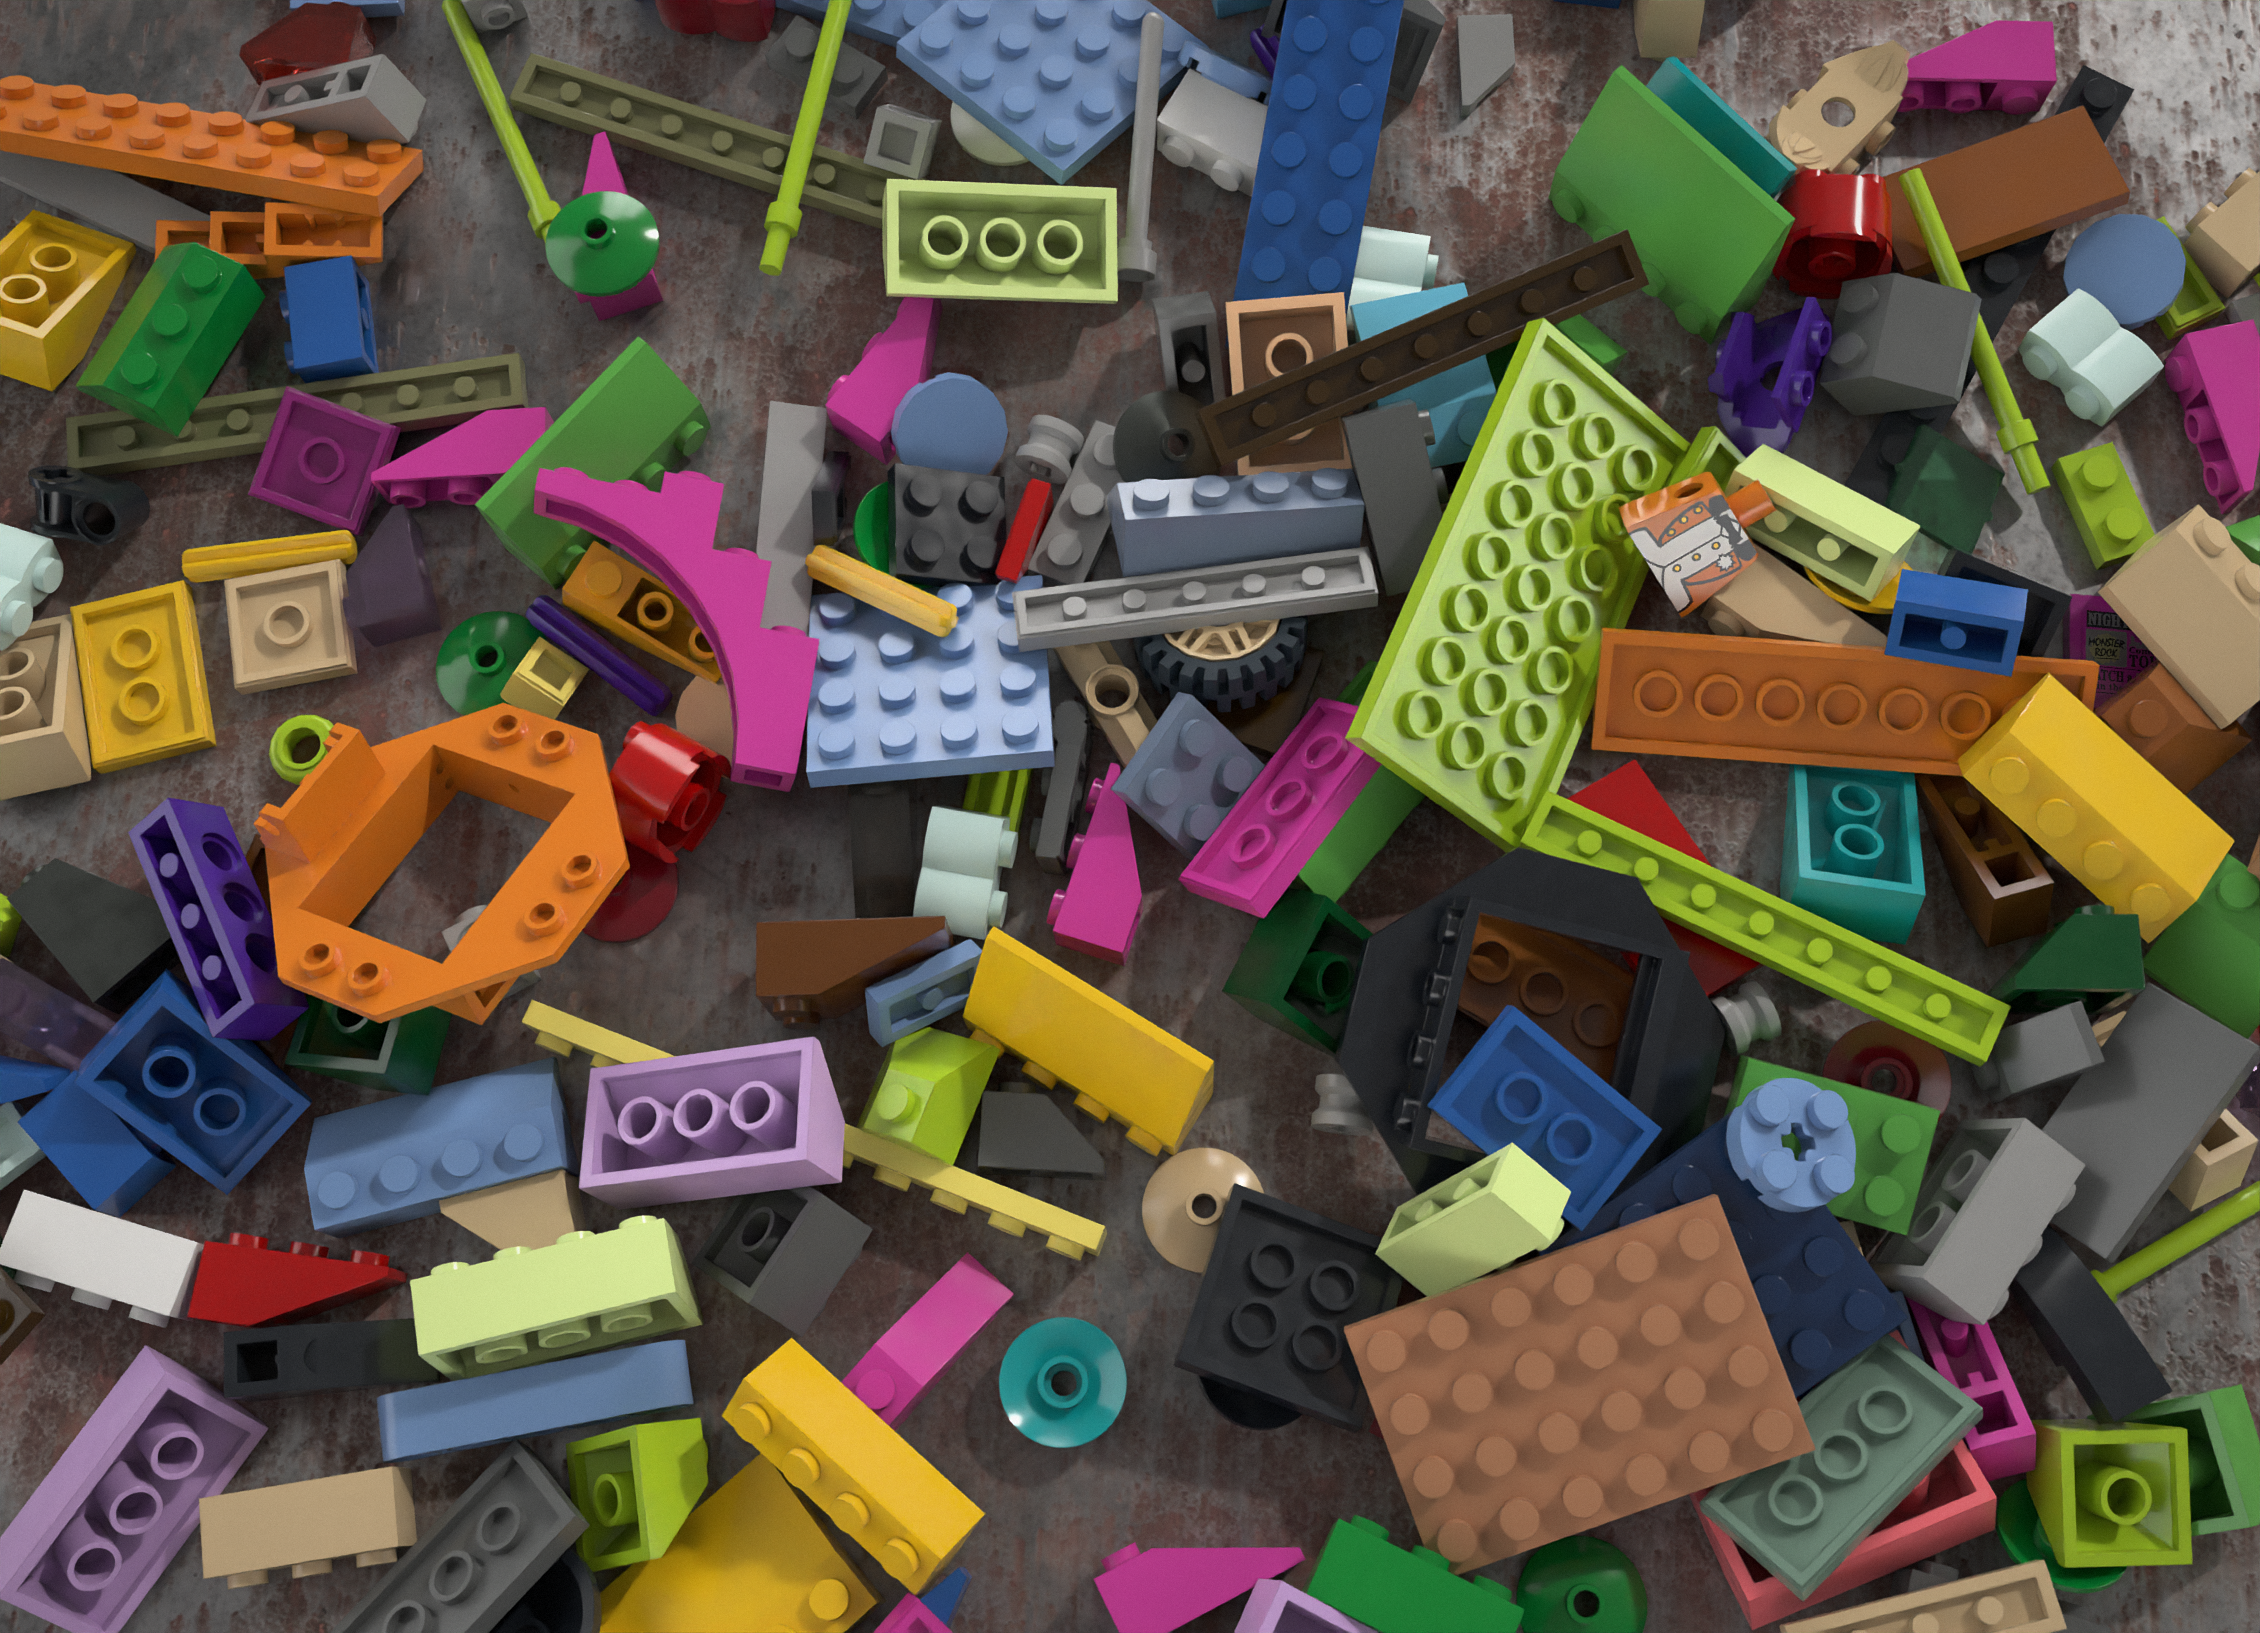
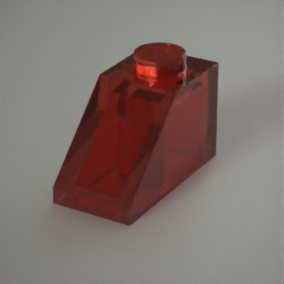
M306 2L243 44L239 56L258 86H261L263 81L372 57L377 38L360 7H354L344 2H331L329 4Z

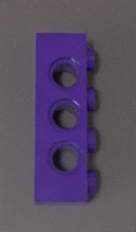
M167 798L128 833L213 1038L269 1041L310 1007L302 991L283 984L278 977L273 922L224 807Z

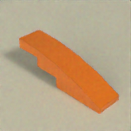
M265 202V212L210 211V221L156 220L155 261L165 246L196 242L243 264L253 279L285 277L284 267L350 255L358 266L383 262V214L380 217L302 203Z

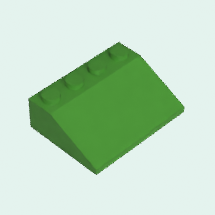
M1622 65L1612 73L1557 166L1548 197L1552 201L1557 213L1564 220L1570 223L1575 222L1592 237L1594 243L1628 229L1649 281V285L1641 288V290L1649 296H1657L1674 312L1677 321L1685 330L1692 334H1699L1710 345L1732 326L1731 312L1747 313L1758 303L1795 220L1788 211Z

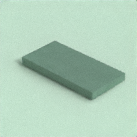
M1888 1333L1823 1378L1798 1403L1816 1450L1719 1483L1699 1502L1700 1510L1704 1515L1803 1602L1983 1418V1408Z

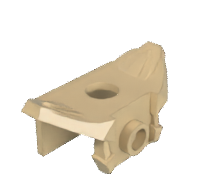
M1892 40L1885 44L1862 49L1824 63L1817 78L1819 81L1808 92L1805 89H1801L1787 106L1783 105L1769 123V133L1765 137L1766 140L1797 168L1794 174L1808 169H1818L1826 174L1855 175L1860 168V164L1857 161L1867 151L1873 156L1879 153L1896 131V128L1890 123L1903 99L1901 95L1908 81L1909 69L1907 63L1910 53L1896 41ZM1829 102H1842L1852 110L1853 121L1844 127L1832 126L1823 119L1821 108Z

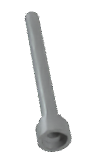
M1155 12L1146 14L1142 20L1125 238L1119 240L1117 248L1118 279L1130 282H1147L1154 280L1156 277L1157 253L1152 250L1153 243L1147 239L1164 20L1160 14Z

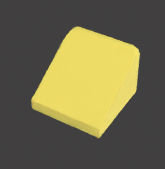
M539 636L511 675L500 696L515 707L555 720L589 671V668Z

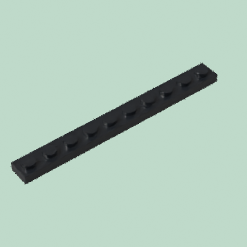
M2083 65L2055 115L2084 106L2102 141L2105 143L2135 89ZM2056 229L1975 257L1969 264L1964 276L1970 291L1976 293L1982 299L1979 312L1992 343ZM1971 356L1969 357L1961 398L1977 371ZM1958 404L1885 412L1844 486L1897 513Z

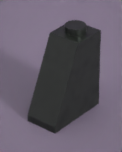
M55 858L50 863L33 869L23 878L20 888L7 898L92 1002L116 1014H120L147 991L166 969L170 971L181 962L156 900Z

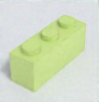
M1765 444L1757 448L1734 469L1724 492L1725 496L1728 497L1758 479L1776 511L1748 526L1746 530L1750 537L1870 602L1897 575L1921 527Z
M1511 1143L1398 1206L1375 1254L1428 1297L1473 1281L1494 1269L1498 1271L1506 1269L1516 1258L1534 1249L1542 1251L1549 1247L1563 1229L1564 1220L1561 1218L1571 1191L1514 1143Z

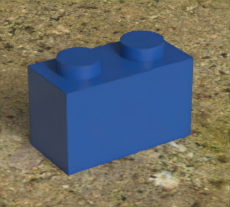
M350 255L284 267L286 290L279 292V302L286 323L290 324L291 340L284 343L285 358L290 372L293 375L299 374L305 383L379 373L369 281L353 257Z
M1902 569L1884 655L2011 677L2025 619L2028 589Z
M74 1070L17 1123L95 1211L120 1218L172 1171L176 1164L163 1151L164 1148L76 1085L74 1080L78 1071Z

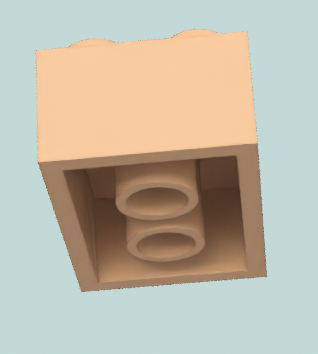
M1344 292L1226 302L1232 395L1348 347ZM1340 417L1237 460L1238 475H1254L1267 471L1287 473L1317 471L1322 468H1352Z

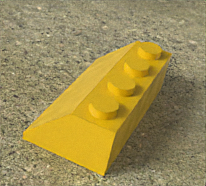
M2049 672L1958 759L1962 776L2105 905L2113 906L2115 914H2138L2140 936L2148 944L2197 901L2235 842L2228 833Z
M793 1338L788 1340L742 1380L722 1414V1417L735 1428L742 1439L758 1449L784 1474L785 1478L792 1485L800 1488L832 1518L838 1528L852 1536L881 1563L889 1575L898 1579L914 1595L924 1593L934 1585L985 1515L982 1510Z

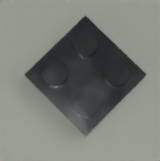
M894 463L887 472L889 575L908 584L943 587L949 583H963L968 587L998 585L1003 581V579L997 578L995 572L1006 544L1005 477Z

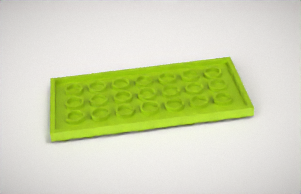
M1545 318L1529 321L1524 329L1345 737L1349 742L1506 853L1515 847H1519L1520 841L1546 790L1557 794L1594 704L1601 627L1625 628L1650 568L1627 532L1619 507L1668 487L1691 447L1689 442Z

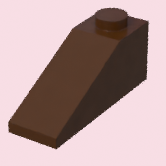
M1914 773L1916 794L1959 903L1987 948L2046 932L2054 882L2013 821L1963 776Z

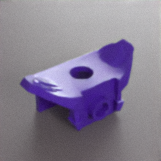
M1807 297L1802 308L1759 323H1755V315L1746 312H1731L1732 326L1727 339H1723L1718 345L1715 358L1716 370L1707 379L1709 391L1718 395L1717 413L1732 444L1746 458L1762 444L1783 454L1788 448L1793 434L1798 433L1806 407L1812 399L1814 385L1823 359L1829 351L1832 340L1830 319L1827 314L1823 313V308H1820L1815 297ZM1782 366L1774 390L1765 389L1762 386L1764 376L1771 369Z

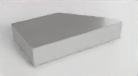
M1512 14L1457 16L1455 28L1460 116H1469L1476 109V105L1494 87H1499L1513 74L1515 50Z

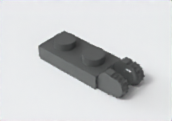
M1074 699L1072 701L1066 700L1064 703L1060 702V706L1055 707L1056 712L1053 713V738L1056 740L1055 744L1057 746L1055 767L1043 768L1041 793L1043 796H1047L1043 817L1034 818L1030 832V851L1036 853L1035 856L1044 873L1065 876L1066 873L1069 874L1070 868H1066V862L1072 841L1077 833L1094 742L1092 736H1095L1093 732L1095 728L1091 719H1088L1089 714L1085 705L1082 706L1080 701L1075 702Z

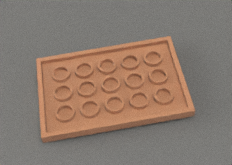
M1716 1194L1344 1327L1346 1338L1424 1548L1448 1559L1451 1562L1448 1572L1454 1575L1471 1571L1816 1450Z

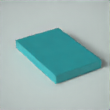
M1675 56L1666 58L1646 85L1648 89L1773 199L1796 172L1797 168Z

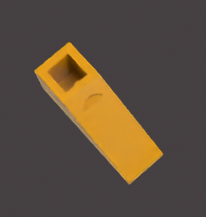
M594 540L562 588V605L613 636L716 685L722 675L714 652L685 605L665 583Z

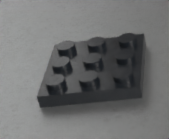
M1234 1183L1229 1190L1173 1366L1356 1433L1362 1428L1369 1397L1346 1338L1344 1327L1395 1309L1404 1277L1375 1254L1382 1240L1381 1237Z

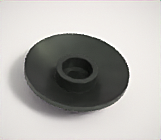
M1176 391L1153 392L1132 403L1119 419L1113 437L1114 461L1124 483L1139 482L1144 479L1173 480L1199 478L1205 475L1219 476L1222 467L1217 468L1195 416V412L1205 406L1195 398ZM1171 436H1176L1182 441L1183 452L1181 456H1176L1169 450L1168 441Z

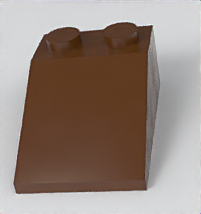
M945 916L756 922V997L775 1021H783L784 1028L798 1030L820 1027V1019H837L866 1004L865 988L956 946V942Z

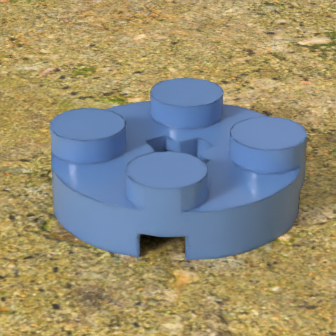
M1780 1078L1756 1087L1748 1093L1749 1095L1746 1096L1742 1105L1733 1110L1728 1121L1726 1133L1727 1150L1732 1167L1741 1181L1749 1178L1753 1186L1763 1194L1757 1198L1767 1206L1784 1212H1804L1827 1204L1837 1195L1851 1189L1855 1181L1856 1145L1851 1126L1847 1120V1105L1843 1098L1835 1091H1822L1814 1084L1801 1079ZM1791 1132L1798 1138L1802 1152L1799 1153V1161L1794 1160L1792 1149L1782 1146L1781 1137Z

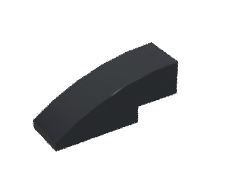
M2048 1224L2041 1234L2043 1243L2039 1252L2028 1264L2020 1267L2008 1287L2055 1366L2064 1365L2098 1424L2115 1422L2172 1392V1389L2124 1316L2094 1276Z

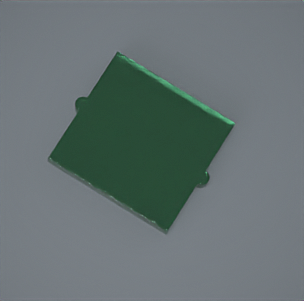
M1925 424L1918 426L1904 460L1895 465V470L1898 474L1884 507L1920 525L1921 527L1918 532L1949 550L1952 544L1973 553L1985 522L1993 519V513L1990 509L2005 474Z

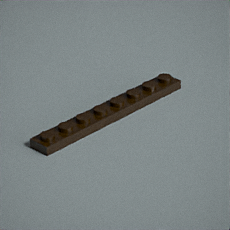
M1628 229L1201 408L1195 412V416L1216 466L1220 468L1521 339L1529 321L1545 318L1554 326L1649 285V281Z

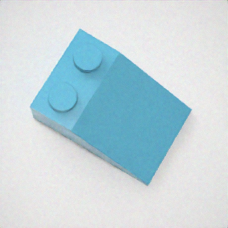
M1465 283L1351 305L1350 311L1356 343L1467 297L1468 293ZM1483 355L1370 403L1368 406L1371 409L1410 398L1416 402L1418 411L1427 409L1436 444L1426 447L1432 468L1467 461L1496 396V390L1486 355Z

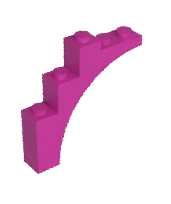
M560 467L554 469V471L539 468L534 492V514L580 527L622 548L656 574L692 614L714 652L728 692L733 729L730 781L790 792L797 773L820 639L807 637L804 631L791 626L779 625L771 629L760 627L772 561L759 559V556L754 552L742 548H728L724 551L712 549L724 484L713 482L708 476L695 471H682L678 474L665 471L661 493L649 491L643 484L631 480H618L610 483L591 479L584 472L573 468Z

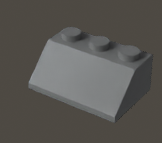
M2026 1118L1962 1120L1920 1185L1907 1236L1890 1231L1869 1265L1885 1286L1896 1292L1902 1290L1903 1295L1943 1317L1955 1322L1984 1325L1987 1320L1996 1316L2005 1306L2009 1297L2007 1288L2020 1267L2028 1264L2039 1252L2043 1243L2041 1234L2053 1215L2063 1210L2072 1200L2076 1192L2074 1182L2085 1167V1164Z

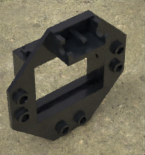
M1515 847L1375 934L1364 938L1334 1060L1337 1061L1416 1196L1488 1157L1477 1147L1426 1135L1432 1112L1427 1105L1436 1095L1479 915L1638 955L1639 958L1608 1085L1662 1130L1609 1197L1611 1198L1702 1133L1726 1027L1688 964L1690 952L1679 949L1637 877ZM1563 1219L1564 1226L1561 1232L1571 1226L1565 1219Z

